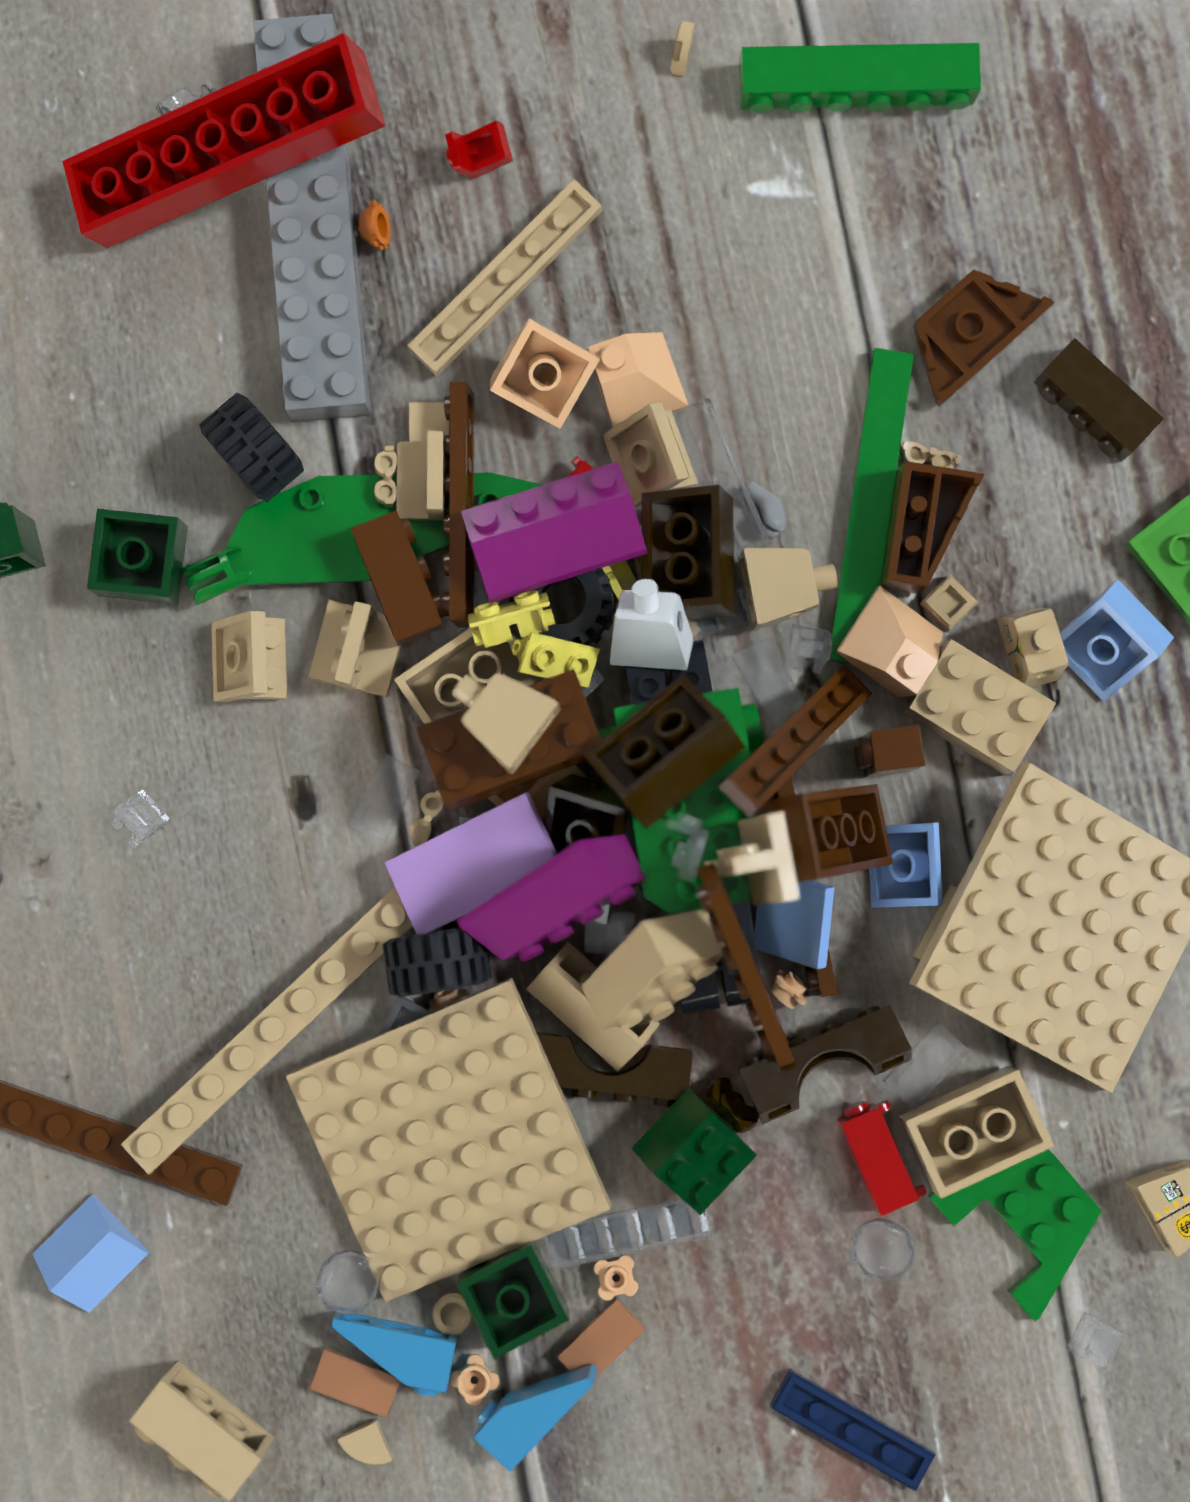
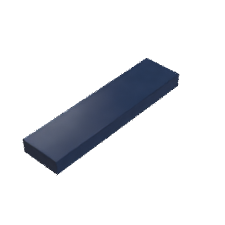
M789 1368L770 1403L771 1408L915 1492L936 1455L933 1450Z

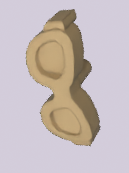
M904 441L900 450L904 461L921 464L928 462L929 465L955 468L961 461V456H956L952 452L938 451L935 447L928 451L926 447L913 441Z
M386 446L384 451L377 454L374 462L376 473L384 478L376 483L374 495L376 500L384 504L385 507H393V504L396 502L397 491L392 477L396 471L397 455L394 452V446Z
M439 790L424 795L420 808L425 813L423 819H415L409 826V836L415 846L428 841L432 830L431 821L444 806Z

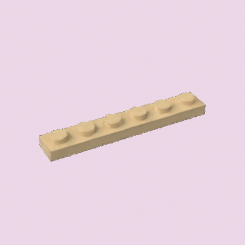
M573 179L407 345L409 351L437 377L602 212V205Z

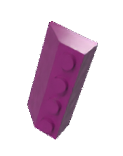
M619 462L461 511L490 603L647 554L632 498Z
M625 835L581 840L457 921L461 929L500 959L507 960L520 957L521 962H524L543 953L542 945L548 941L556 943L574 933L572 926L579 922L586 924L601 917L604 914L602 908L607 904L612 903V905H616L635 895L633 888L647 879Z

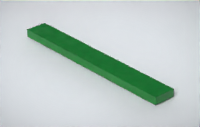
M875 348L873 351L827 661L851 664L836 653V650L881 583L914 358L913 353Z

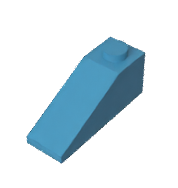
M342 1310L337 1311L331 1327L404 1385L413 1386L415 1393L425 1396H437L438 1392L446 1393L458 1335L451 1336L436 1329Z
M592 1363L508 1392L498 1403L492 1399L476 1417L479 1425L473 1438L511 1472L589 1390L595 1382L598 1368Z

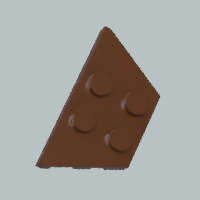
M973 269L918 318L913 325L935 403L941 407L1047 312L1054 302L1045 296L1040 299L1019 291L1021 288L1008 282H997L992 276Z

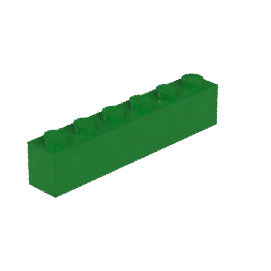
M937 43L742 47L739 60L740 109H750L754 113H766L773 108H789L792 112H806L812 108L828 107L831 111L842 112L849 110L851 107H867L872 111H883L891 106H907L910 110H923L930 106L946 105L948 109L952 110L964 109L969 105H974L981 90L980 44Z

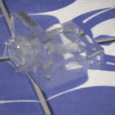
M678 813L676 821L667 819L665 828L688 835L689 837L687 843L678 841L671 866L679 868L676 877L693 882L709 831L701 829L702 820Z

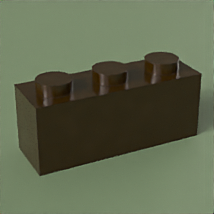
M1076 338L1064 348L1034 381L1039 387L1040 395L1052 405L1058 404L1069 414L1068 419L1074 427L1080 431L1090 433L1098 441L1097 445L1105 455L1113 459L1117 458L1120 462L1132 454L1164 419Z

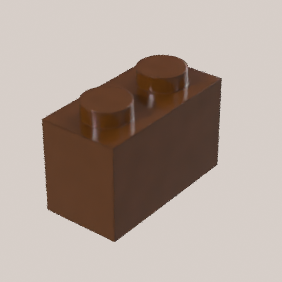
M920 725L869 731L859 738L860 745L854 746L857 769H864V777L912 772L926 766Z

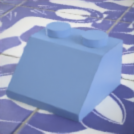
M1118 579L1060 631L1068 658V666L1103 702L1160 657L1174 638Z

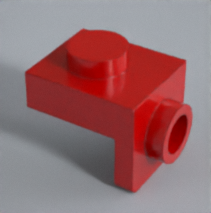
M496 120L463 136L454 131L445 134L448 145L446 157L450 166L456 172L469 178L475 179L513 162L504 124Z

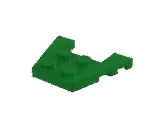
M1050 1149L946 1197L940 1198L934 1192H930L927 1195L953 1226L986 1199L1036 1257L1039 1263L1007 1290L1034 1322L1041 1317L1102 1212Z

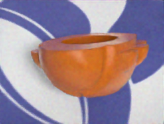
M372 200L359 216L358 230L361 238L367 244L382 251L383 249H388L391 238V226L388 213L381 203L377 204L376 200Z

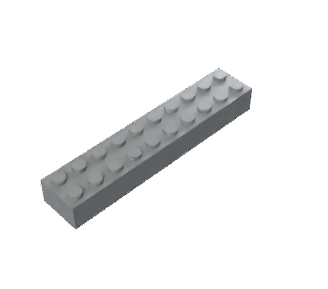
M333 14L254 20L257 72L337 36L338 32ZM348 143L266 179L285 411L292 422L371 415Z

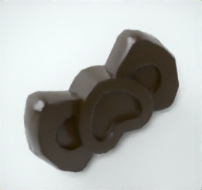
M718 1078L709 1083L705 1092L706 1101L714 1105L718 1115L724 1117L726 1122L732 1125L736 1133H746L756 1127L759 1117L755 1108L746 1105L742 1095L732 1091L728 1078Z

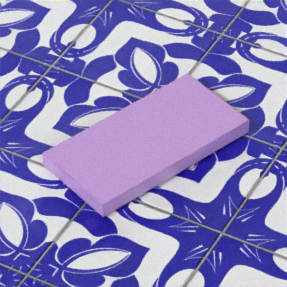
M528 792L384 862L413 928L416 934L419 935L430 933L463 917L558 854Z

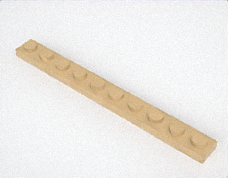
M394 887L121 1144L148 1175L153 1173L383 955L382 944L389 939L402 937L413 927L396 888Z

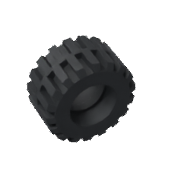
M236 392L199 424L203 436L260 500L270 501L304 471L302 461L265 416L244 395Z
M602 568L568 578L580 583L585 590L586 601L582 612L573 621L566 624L548 626V631L538 634L589 645L592 642L597 644L602 639L600 635L605 629L607 631L612 625L610 622L611 615H615L616 612L614 609V598H616V595L610 584V579ZM552 584L539 587L533 590H537L538 594L545 593L546 590ZM516 595L510 597V602H514Z
M461 928L389 939L382 944L389 994L397 997L483 984L492 978L488 949Z

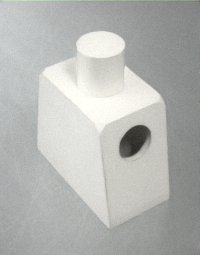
M642 579L635 582L632 590H625L620 595L614 619L610 665L687 670L693 645V635L680 596L676 593L658 592L657 584L650 579Z

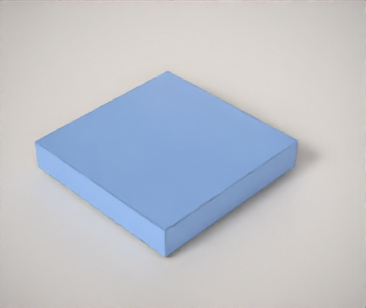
M812 880L799 882L797 886L800 899L757 905L754 931L757 950L815 969L826 967L835 887Z

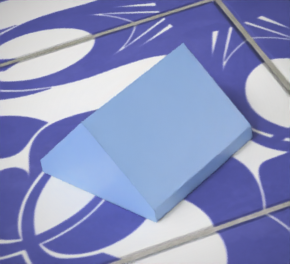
M939 823L886 826L893 864L869 869L871 908L943 905Z
M92 1194L33 1253V1256L49 1291L90 1313L150 1252Z

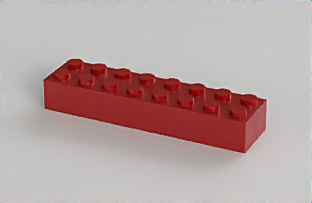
M342 33L67 158L62 163L81 235L105 248H109L372 133L386 125L365 52L345 33Z

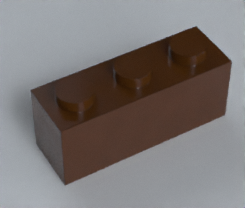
M396 510L352 527V536L396 645L400 646L442 629L440 618L445 617L443 603L439 594L431 596L425 581L432 579L424 557L416 558L410 543L416 542V537L408 518L401 521Z

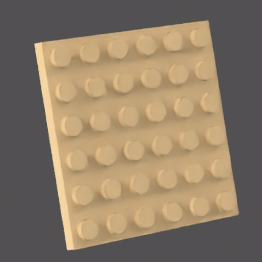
M1022 762L909 984L1112 1093L1190 939V858L1033 764Z
M512 978L295 1070L286 1076L385 1302L611 1209L610 1199Z

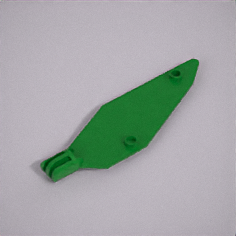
M491 472L474 473V507L482 505L488 500L495 501L542 486V484ZM394 474L392 480L397 491V474ZM379 475L317 476L275 495L268 502L261 501L245 508L225 549L187 565L180 570L183 577L189 578L186 582L189 590L196 592L193 595L196 605L242 585L369 582L371 580L352 536L351 528L396 511L397 495L393 507H385L384 504L376 500L374 495L375 485L384 479ZM445 496V513H450V498ZM409 521L416 537V542L410 543L416 558L424 557L449 546V537L445 536L443 521Z

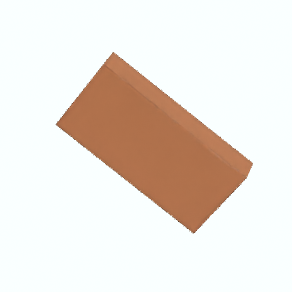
M616 1297L557 1354V1358L569 1371L593 1363L598 1368V1376L645 1331V1327Z
M325 1347L310 1390L387 1418L400 1381L380 1366Z

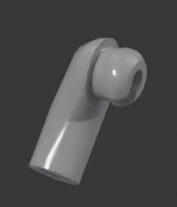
M752 481L742 497L761 510L763 521L758 526L759 532L768 539H774L778 536L779 531L784 530L786 525L783 504L777 496L755 481Z

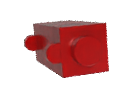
M888 1100L867 1105L866 1101H861L843 1110L845 1116L836 1120L877 1213L880 1216H884L918 1201L919 1197L927 1194L924 1184L913 1187L882 1115V1113L891 1109Z

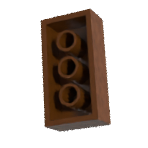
M575 669L527 686L557 701L560 712L513 775L462 724L461 720L469 708L416 727L443 803L449 812L587 761L584 755L601 742V738Z
M877 784L807 792L767 800L759 809L758 816L784 812L797 883L893 864Z

